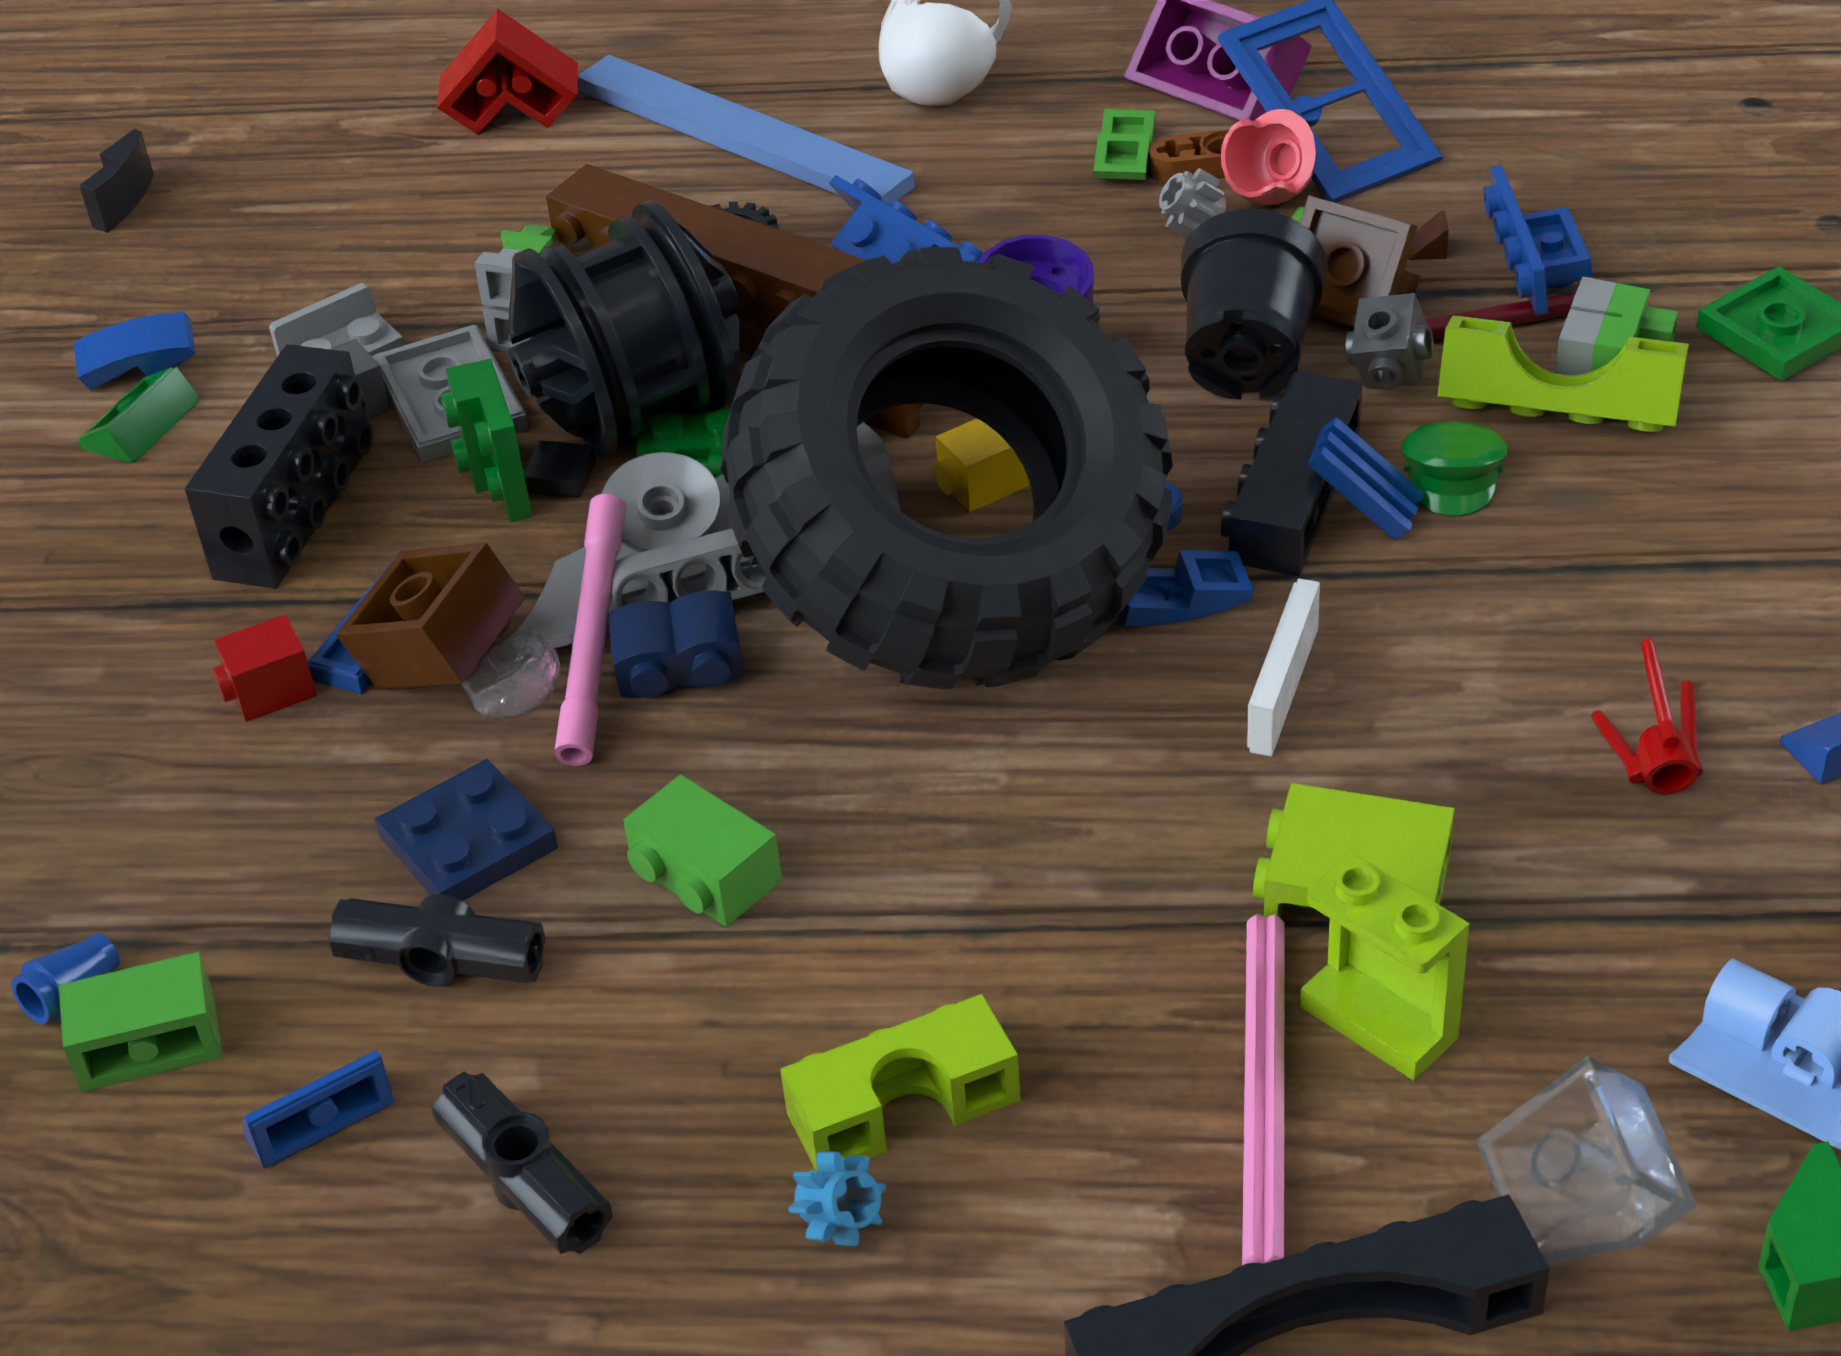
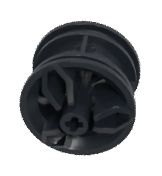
M648 200L636 205L631 217L623 216L610 223L608 242L576 255H573L565 246L559 243L545 247L542 250L541 256L530 248L514 254L512 259L508 336L512 345L528 338L530 340L510 347L508 354L516 378L526 395L536 397L537 405L567 433L576 437H582L586 444L594 445L596 457L603 458L616 451L618 439L622 442H627L640 435L641 416L672 403H676L682 410L692 414L705 409L708 403L716 408H722L733 403L738 386L740 320L737 314L725 319L724 316L738 311L739 301L733 282L725 268L713 260L712 254L689 230L676 221L663 206L655 201Z

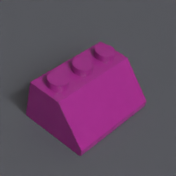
M1157 0L1124 78L1237 121L1244 119L1255 121L1267 112L1217 38L1219 33L1261 17L1211 0ZM1297 36L1258 51L1288 95L1293 91L1312 45L1301 36Z

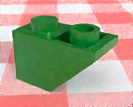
M1829 1141L1813 1144L1769 1218L1758 1268L1788 1331L1841 1321V1165Z

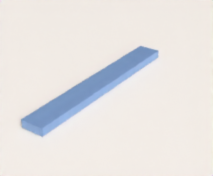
M607 55L578 75V91L837 195L839 194L829 184L835 175L851 184L856 179L864 181L882 197L880 201L888 204L891 199L898 201L915 188L914 172L612 55Z

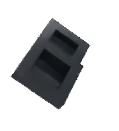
M133 129L100 153L103 168L79 185L92 228L106 233L111 231L138 205L151 184L154 175L142 131Z

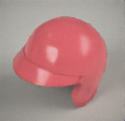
M1275 109L1261 115L1255 121L1250 119L1240 120L1231 126L1229 132L1224 137L1221 147V167L1225 179L1237 194L1250 202L1267 206L1289 201L1302 192L1313 174L1316 157L1314 135L1306 120L1294 111Z

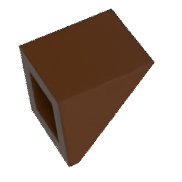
M1440 211L1416 231L1408 260L1447 258L1449 229L1445 211Z

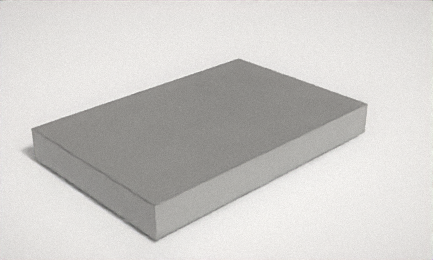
M477 325L467 326L372 356L380 365L387 396L421 463L453 454L450 440L460 438L458 426L448 428L440 394L451 392L448 385L447 368L491 358L516 434L529 430L527 415Z

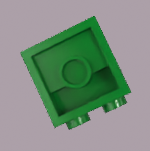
M489 358L447 368L446 373L451 392L440 394L448 428L458 426L460 438L450 440L458 473L469 471L476 493L489 491L492 503L503 500L510 523L532 518L515 427L492 359Z

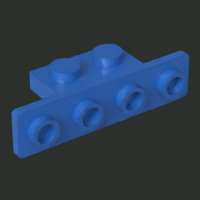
M1502 165L1490 167L1491 186L1483 187V201L1487 218L1493 219L1498 245L1504 244L1508 270L1515 271V281L1519 297L1529 298L1536 316L1548 314L1546 286L1562 288L1573 284L1575 281H1580L1582 276L1592 278L1591 257L1568 207L1522 215Z
M835 175L829 182L830 186L855 210L830 244L836 250L865 260L885 255L891 264L900 262L901 257L911 250H920V248L959 247L962 260L977 263L984 255L979 248L964 240L960 246L951 242L953 240L952 236L941 226L927 219L924 225L915 221L917 219L915 214L897 200L891 199L888 204L880 201L882 198L880 194L860 179H856L851 184Z

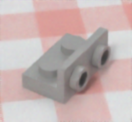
M365 283L357 284L280 318L269 326L277 356L286 344L331 349L357 339L371 356L404 346L403 337L376 312L372 290Z

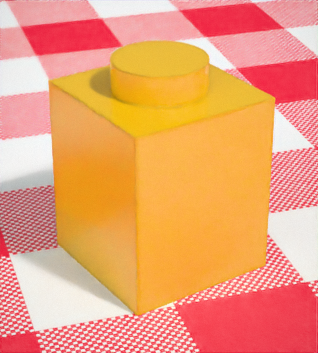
M974 419L936 436L937 462L933 466L935 479L940 489L946 495L952 494L969 512H973L1030 486L1025 469L1014 450L997 432L984 422Z

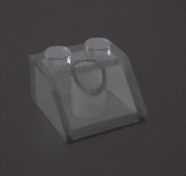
M1590 1056L1585 1057L1476 1140L1497 1196L1510 1194L1547 1264L1638 1248L1697 1206L1644 1085Z

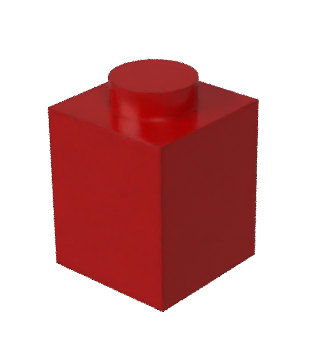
M286 614L214 640L221 660L220 665L211 668L216 685L224 703L236 700L246 722L317 696L305 651Z

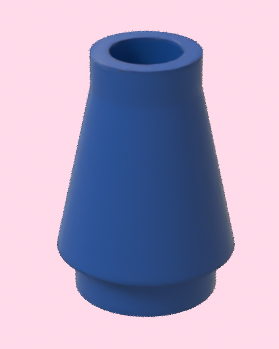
M95 933L84 941L25 962L21 966V974L12 980L13 995L24 1013L36 1023L46 1024L52 1019L61 1021L59 985L110 973L120 964L118 952L107 937L100 933Z

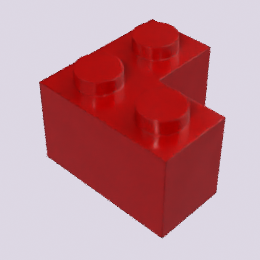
M497 9L440 75L437 109L477 135L506 102L548 128L577 96L578 63Z

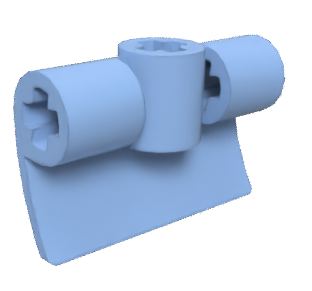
M1732 958L1722 968L1710 989L1704 1007L1702 1023L1689 1038L1669 1054V1063L1824 1142L1829 1141L1830 1145L1841 1150V992L1832 988L1819 987L1811 990L1806 999L1796 995L1794 987Z

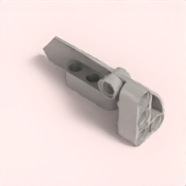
M863 422L857 427L859 450L865 467L877 488L892 505L900 510L887 448L881 437ZM723 474L715 478L721 499L719 516L707 535L644 552L630 549L621 544V549L616 556L615 570L612 578L609 613L621 606L641 601L671 603L679 597L699 591L717 590L731 593L732 600L764 592L762 584L766 578L760 564L751 565L749 557L744 558L726 511L730 500V488ZM659 512L656 515H665L669 512ZM585 547L555 561L546 585L532 611L519 629L502 643L504 651L535 654L573 643L586 555ZM609 620L607 623L606 634L610 633Z

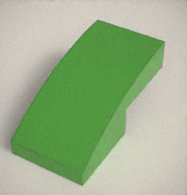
M1104 109L1101 133L1098 132L1093 170L1094 178L1146 180L1149 171V146L1154 141L1155 110Z

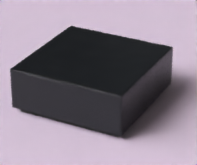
M539 440L524 472L527 491L529 493L581 497L597 462L595 446Z

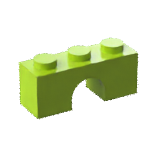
M982 994L955 1004L943 1005L926 1015L891 1028L876 1030L864 1038L823 1053L811 1054L799 1062L780 1068L787 1115L814 1169H818L816 1156L817 1152L820 1151L840 1152L843 1160L847 1156H866L870 1159L886 1153L887 1147L882 1108L893 1099L904 1095H924L936 1100L944 1107L954 1126L1021 1101L1018 1054Z

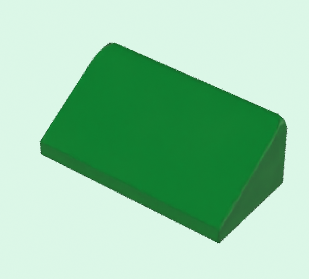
M169 367L146 376L82 434L77 443L82 449L124 462L137 461L198 403L199 396L177 367Z

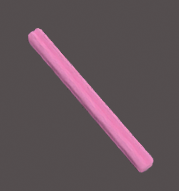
M1256 914L1247 921L1242 1265L1248 1263L1265 1264L1284 1258L1285 923L1275 914L1268 917Z

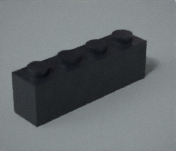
M1293 371L1285 392H1276L1270 409L1269 428L1261 427L1259 429L1254 446V462L1252 465H1243L1238 481V498L1236 502L1228 501L1226 503L1221 520V536L1229 538V551H1238L1243 566L1300 576L1335 491V488L1311 469L1307 463L1322 428L1335 417L1340 419L1358 435L1361 419L1362 382Z

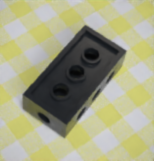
M286 344L184 488L212 580L277 589L289 569L299 561L301 551L315 529H318L323 524L326 512L339 492L346 488L349 476L362 456L367 455L370 451L373 440L372 426L366 421L361 401L362 386L360 379L355 376L350 352Z

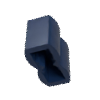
M717 590L699 591L679 597L671 603L661 601L635 602L621 606L608 613L613 665L622 697L652 698L675 691L681 686L693 688L716 687L733 682L745 675L732 596L729 592Z

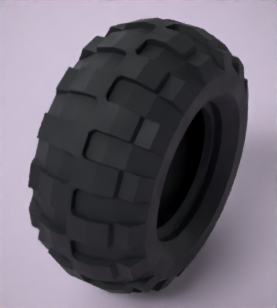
M959 247L920 248V250H911L901 257L900 262L892 264L885 255L875 259L871 258L826 278L822 288L813 298L805 294L792 301L765 330L758 349L744 367L723 431L720 467L726 483H729L730 500L726 511L738 546L744 558L749 557L751 565L760 564L766 576L762 588L787 619L796 627L802 622L807 623L829 641L826 647L827 652L864 671L869 663L899 672L900 683L944 690L953 689L960 679L972 678L976 686L985 684V687H996L1035 677L1048 663L1056 659L1061 661L1074 658L1105 633L1147 579L1146 573L1152 560L1164 544L1172 509L1171 490L1164 489L1167 475L1173 467L1172 454L1161 404L1149 403L1146 396L1150 390L1149 377L1145 373L1146 368L1127 338L1113 342L1098 326L1100 319L1098 312L1100 309L1070 285L1062 295H1059L1030 279L1034 268L1032 265L997 254L995 257L992 256L985 264L965 261L961 258ZM906 404L947 406L977 418L997 432L1014 450L1022 463L1032 491V523L1004 535L988 538H966L947 535L929 529L912 520L890 503L869 475L859 450L857 427L877 413Z

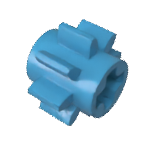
M820 1151L817 1152L816 1156L818 1169L809 1172H794L793 1178L798 1184L795 1189V1202L788 1207L789 1213L799 1214L804 1221L809 1223L806 1230V1239L809 1241L828 1242L832 1238L836 1245L856 1246L859 1244V1228L869 1224L881 1225L883 1220L878 1212L881 1206V1194L887 1188L886 1184L877 1183L871 1175L866 1173L870 1161L868 1157L847 1156L843 1160L840 1152Z

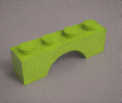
M1453 315L1445 328L1437 396L1452 398V405L1466 409H1482L1486 407V403L1508 405L1510 406V412L1522 416H1542L1545 414V410L1568 413V418L1578 423L1600 424L1604 422V418L1626 420L1628 421V427L1635 430L1658 432L1663 430L1664 425L1676 426L1689 344L1628 337L1619 353L1601 368L1579 375H1563L1548 371L1528 358L1516 340L1511 322Z

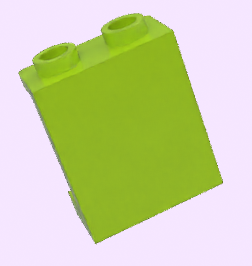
M1291 783L1284 810L1273 808L1271 811L1266 847L1273 849L1271 858L1259 857L1254 877L1253 897L1264 899V917L1273 914L1281 917L1284 903L1311 907L1307 904V890L1351 851L1440 905L1451 855L1455 808Z
M1350 851L1307 890V904L1330 918L1328 964L1301 988L1300 1008L1415 1081L1459 1038L1470 923Z

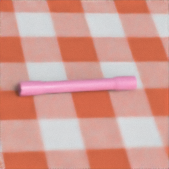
M611 494L597 495L591 499L584 540L586 555L565 701L560 708L554 756L558 761L571 766L586 765L593 758L599 714L597 697L611 601L612 578L615 570L616 556L621 549L626 512L625 502Z

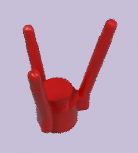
M1644 638L1641 641V648L1658 725L1646 729L1641 734L1635 754L1602 711H1594L1591 718L1600 730V733L1623 762L1630 783L1637 784L1644 781L1647 788L1656 794H1675L1689 788L1703 773L1697 752L1694 685L1690 680H1684L1681 683L1680 732L1674 726L1654 641L1651 638Z

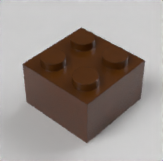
M487 542L401 551L335 635L376 689L413 688L417 686L446 684L458 685L476 673L480 665V659L494 640L509 628L511 624L510 618L526 597Z

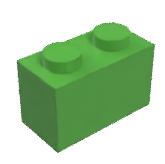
M681 774L623 819L629 848L627 858L634 871L642 879L648 882L656 881L676 894L681 902L691 911L698 914L703 912L725 927L729 926L782 881L776 834Z
M199 952L59 985L63 1049L81 1092L222 1058L215 996Z

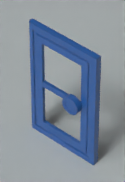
M1308 0L1219 33L1217 40L1266 112L1275 109L1291 110L1305 119L1308 125L1312 127L1318 123L1322 114V107L1364 92L1401 145L1397 149L1339 170L1312 131L1316 157L1311 179L1327 201L1337 203L1438 163L1443 159L1437 147L1334 0ZM1319 28L1356 82L1315 98L1304 95L1292 101L1258 51Z

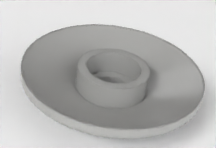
M651 453L628 461L610 476L602 491V494L615 495L625 502L626 512L621 544L639 552L707 535L717 521L721 506L719 487L711 472L698 461L676 453ZM659 512H669L665 515H656Z

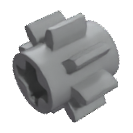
M1200 168L1197 169L1194 175L1188 171H1185L1183 174L1177 173L1173 175L1163 187L1159 198V206L1162 209L1161 214L1169 218L1165 227L1187 238L1201 223L1213 216L1224 213L1226 209V201L1223 198L1224 192L1217 188L1220 180Z

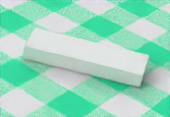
M1298 578L1297 583L1294 582L1248 704L1247 747L1250 748V753L1271 757L1273 755L1318 631L1320 582Z

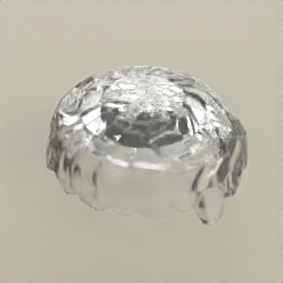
M537 630L531 631L532 636L528 638L520 635L514 639H508L501 645H494L489 654L483 655L480 659V665L476 673L468 679V682L465 680L462 683L463 688L474 704L473 707L482 716L499 719V717L516 718L523 716L525 713L528 714L539 707L553 691L561 672L559 657L556 650L552 648L548 641H545L544 637Z

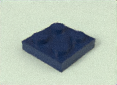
M488 758L375 818L380 838L430 895L445 894L456 897L461 901L558 849L555 830Z

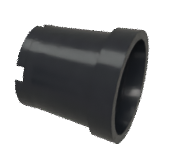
M1241 209L1224 212L1207 219L1188 236L1181 254V290L1187 302L1185 356L1189 363L1188 371L1192 379L1205 390L1220 397L1241 400L1242 392L1260 391V398L1275 395L1276 392L1283 391L1287 387L1293 371L1298 372L1308 320L1320 303L1328 269L1327 257L1323 246L1317 237L1304 225L1290 217L1272 211Z

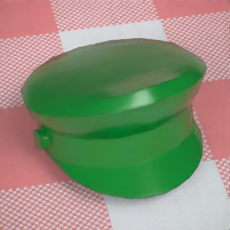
M1445 421L1418 427L1406 435L1402 442L1401 450L1405 456L1404 471H1408L1409 480L1424 493L1420 503L1434 513L1455 517L1468 515L1481 509L1493 497L1496 491L1498 473L1503 472V461L1508 453V446L1500 435L1488 427L1470 422Z

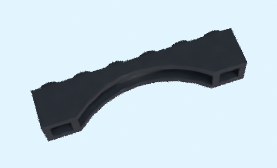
M1510 1194L1482 1202L1470 1200L1460 1203L1444 1213L1412 1222H1392L1374 1233L1339 1243H1318L1303 1253L1265 1264L1248 1263L1234 1269L1229 1274L1195 1284H1174L1160 1290L1153 1296L1118 1306L1101 1305L1091 1308L1079 1317L1064 1321L1066 1356H1239L1256 1344L1293 1329L1339 1319L1353 1318L1408 1320L1434 1324L1473 1335L1543 1314L1549 1266Z

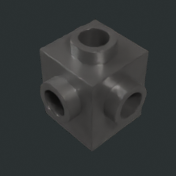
M1415 293L1360 298L1354 331L1348 332L1346 336V355L1350 366L1357 367L1365 387L1392 388L1398 385L1422 383L1424 363L1426 359L1432 358L1434 343L1432 330L1425 320Z

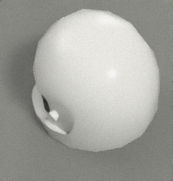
M891 0L882 21L879 39V62L891 90L909 102L931 107L953 104L983 82L996 59V43L1001 39L1011 17V0H998L1000 3V16L996 24L990 29L986 23L972 12L951 4L926 2L920 5L921 0Z

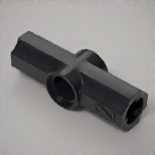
M432 894L425 897L419 907L353 898L349 900L340 899L331 916L332 928L329 943L334 957L399 965L400 969L409 978L429 986L449 984L455 978L456 973L527 983L528 981H536L543 965V950L546 938L542 923L476 915L474 910L465 902L445 894Z
M464 1071L445 1083L440 1097L432 1105L435 1121L491 1179L494 1193L499 1202L510 1209L521 1211L560 1254L568 1251H575L581 1254L600 1241L604 1228L613 1219L610 1202L551 1143L548 1128L543 1120L534 1114L521 1112L484 1073L470 1075Z

